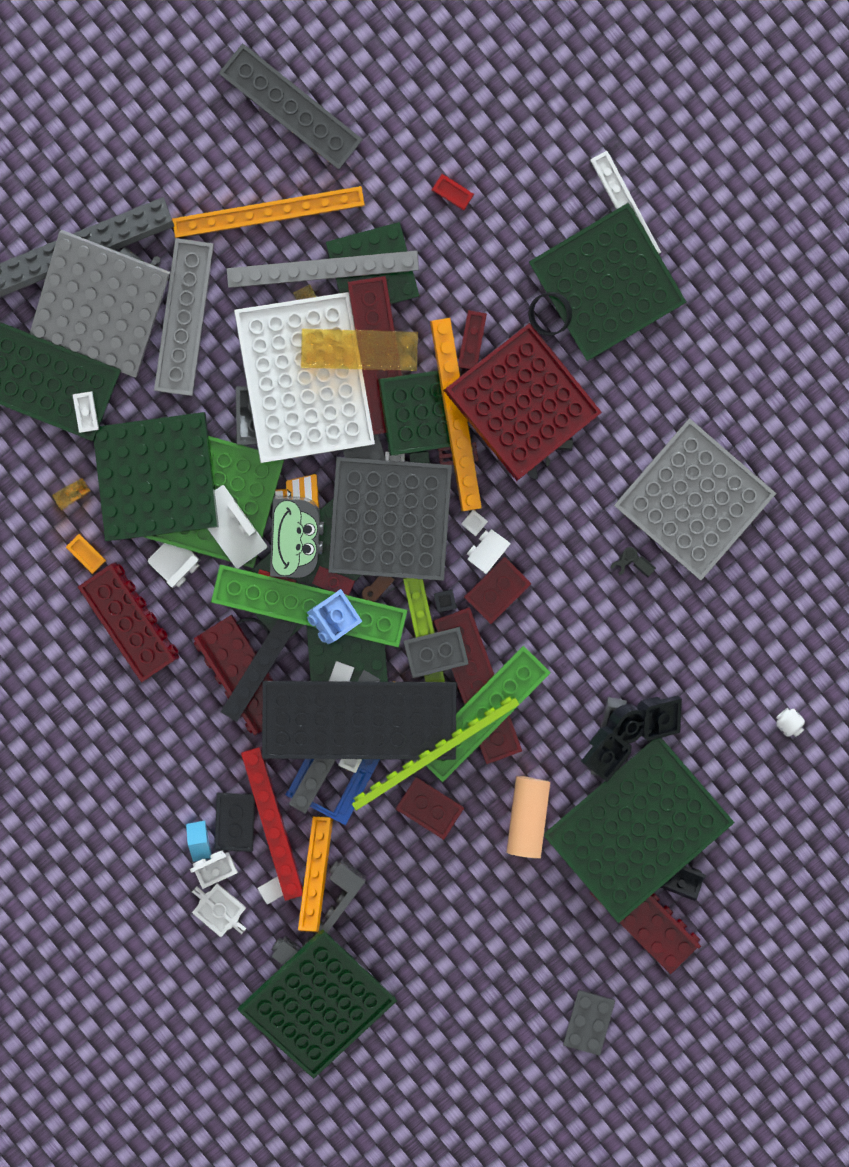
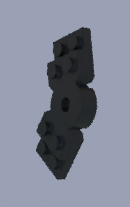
M678 695L665 699L653 697L641 700L637 706L625 704L618 707L611 714L608 726L601 727L589 743L592 745V748L581 762L608 782L630 755L632 750L630 743L635 742L641 736L650 741L680 733L682 698Z

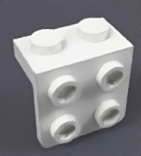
M166 543L148 559V563L167 580V583L172 588L176 586L179 588L186 581L185 576L189 572L191 574L194 573L200 566L198 563L201 561L191 550Z
M222 850L210 855L211 860L209 861L202 859L193 863V868L190 871L191 873L195 872L202 889L238 873L229 852L224 853Z

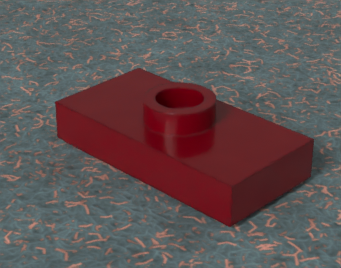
M319 566L312 584L331 592H337L341 589L345 595L349 596L355 581L338 573H328V569Z

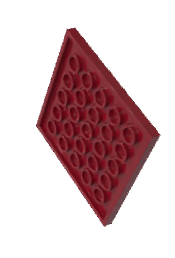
M530 323L443 390L516 481L602 413Z

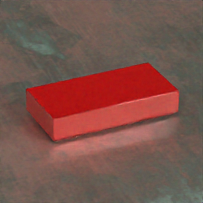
M441 174L432 188L434 193L463 211L474 196V193Z

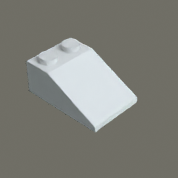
M492 529L489 532L485 530L479 538L481 543L477 547L473 545L467 553L469 555L467 560L485 574H487L511 544Z

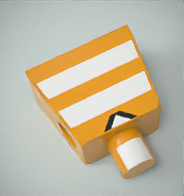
M317 474L287 480L286 489H276L275 496L306 497L314 501L319 507Z

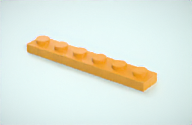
M313 816L298 926L300 932H319L333 819L330 817Z

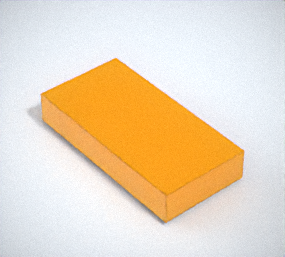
M80 534L66 546L92 574L107 561Z

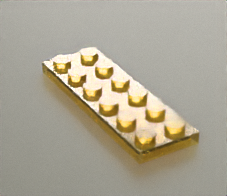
M301 329V368L417 371L418 332Z

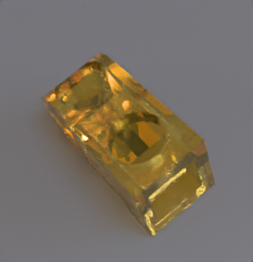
M81 478L56 492L52 497L61 511H64L91 492L84 479Z

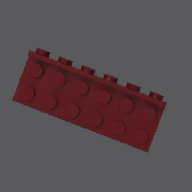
M117 562L110 564L78 586V589L141 683L179 658L178 649L169 642L166 631L159 627L156 616L149 612L146 607V601L137 594L134 583L127 579L125 570L120 564H117Z
M233 615L228 616L194 638L196 649L205 656L204 661L206 665L215 672V679L220 685L224 686L226 690L225 695L228 699L257 654L239 624L236 623L237 621ZM268 672L263 681L274 680ZM263 681L241 715L246 721L245 726L247 730L255 736L262 731Z
M590 891L589 893L597 900V898ZM653 893L625 917L620 924L671 975L697 948L701 947L698 943L700 939L694 932L689 934L685 930L687 925L680 918L676 920L672 916L674 912L667 905L663 907L658 902L660 898Z

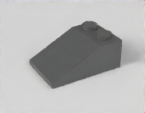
M236 386L237 445H257L247 386Z

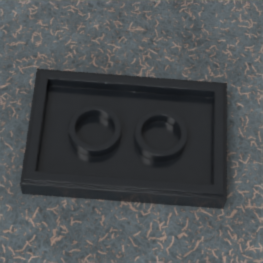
M217 792L214 850L253 852L255 799L253 794Z

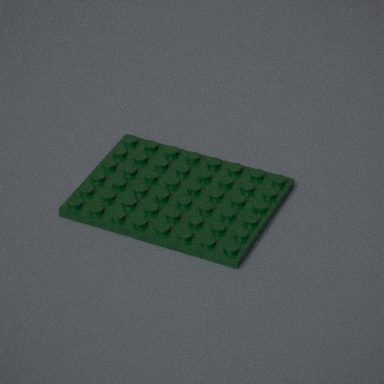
M662 738L652 740L618 769L608 782H603L544 833V837L615 921L620 923L735 822Z

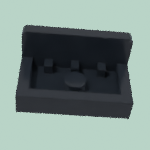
M684 866L660 888L696 901L706 875L698 869H690Z

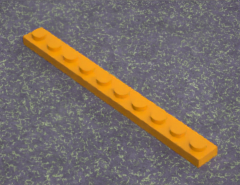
M359 186L173 218L172 220L175 238H182L363 207L365 204L362 187Z
M451 319L430 321L461 511L480 509L482 507L468 422L443 391L460 377Z

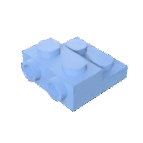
M341 589L307 612L309 615L307 617L308 622L312 626H316L319 631L318 636L320 640L327 644L336 641L362 622Z

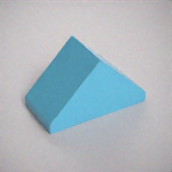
M205 820L186 824L188 847L193 862L211 859L210 855L212 854Z

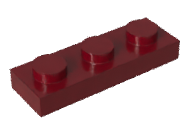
M468 310L458 362L459 368L470 370L478 363L487 313Z

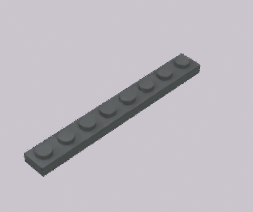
M364 670L358 681H380L381 679ZM314 759L289 805L306 814L336 759Z

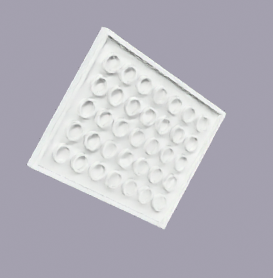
M349 292L234 310L260 463L375 444Z

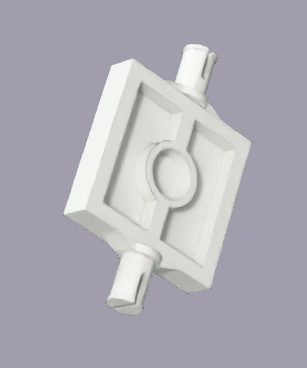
M217 883L206 894L198 886L192 891V893L200 898L198 906L192 913L217 935L222 937L232 927L241 934L246 930L238 922L240 915L246 907L220 884Z

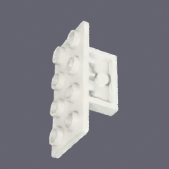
M222 485L215 490L219 527L208 528V530L235 568L238 569L268 546L226 487Z

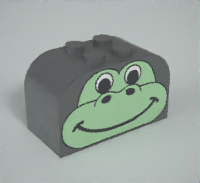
M275 496L273 498L270 576L300 578L309 575L315 569L319 554L323 553V541H320V535L324 533V522H320L321 514L319 507L311 499L293 496Z

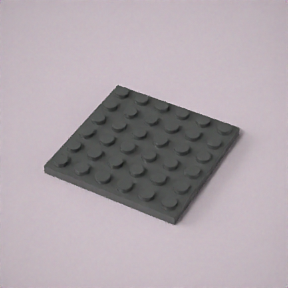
M337 457L328 573L444 581L452 465Z

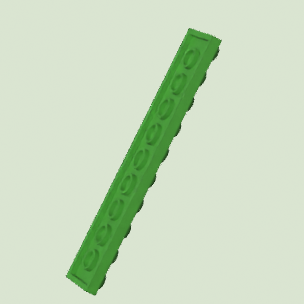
M220 565L211 603L316 628V626H312L308 622L307 617L309 615L307 612L335 592ZM345 595L362 622L344 635L399 648L408 610Z

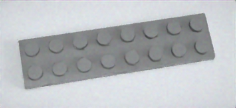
M175 238L154 391L193 396L214 243Z

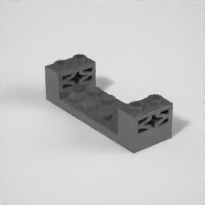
M343 859L340 862L335 861L329 871V879L343 890L337 897L336 906L331 905L325 913V921L322 922L320 920L319 931L323 929L327 933L366 882V876ZM285 935L283 939L278 938L272 946L273 954L271 957L284 965L302 947ZM308 936L302 945H306L313 937Z

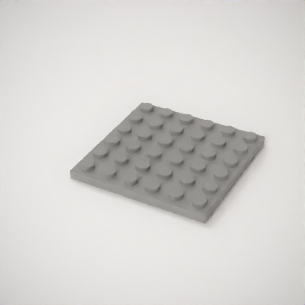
M61 230L58 234L30 334L120 369V372L136 378L170 272Z
M689 418L613 506L701 581L777 493Z

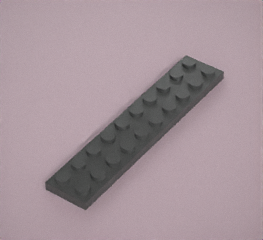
M164 197L73 234L112 250H117L174 227V223ZM56 241L0 263V297L46 279Z

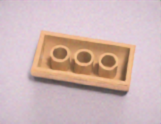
M516 776L506 853L521 857L541 858L550 789L549 781Z

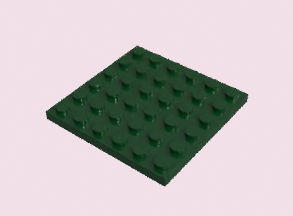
M626 203L529 261L546 293H559L570 303L572 319L567 329L586 361L596 357L687 303L629 203ZM549 296L565 323L567 317L565 306L558 298Z
M205 412L99 426V430H97L94 438L106 542L219 527Z
M322 929L237 1009L314 1079L395 1004L397 999Z

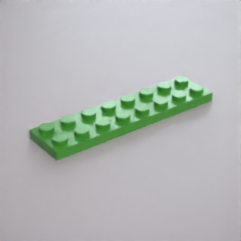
M522 646L456 713V731L460 728L462 731L468 728V723L475 718H478V720L485 717L484 713L492 707L496 710L502 706L500 702L509 696L511 699L515 697L518 703L521 704L551 672L530 651ZM517 707L456 746V760H434L426 766L444 782Z

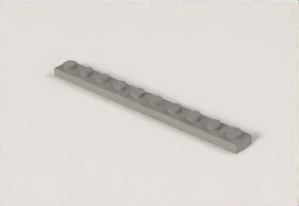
M418 251L227 268L228 288L419 271Z

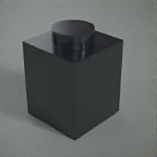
M453 589L434 593L438 612L457 608Z

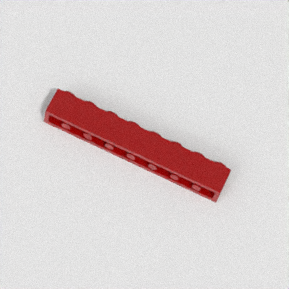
M257 747L244 751L241 755L284 899L286 901L303 895L302 882L266 761L262 759V748Z

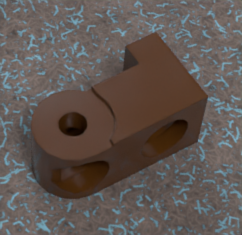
M379 576L372 585L364 588L362 592L363 599L372 602L376 601L395 579L393 577Z

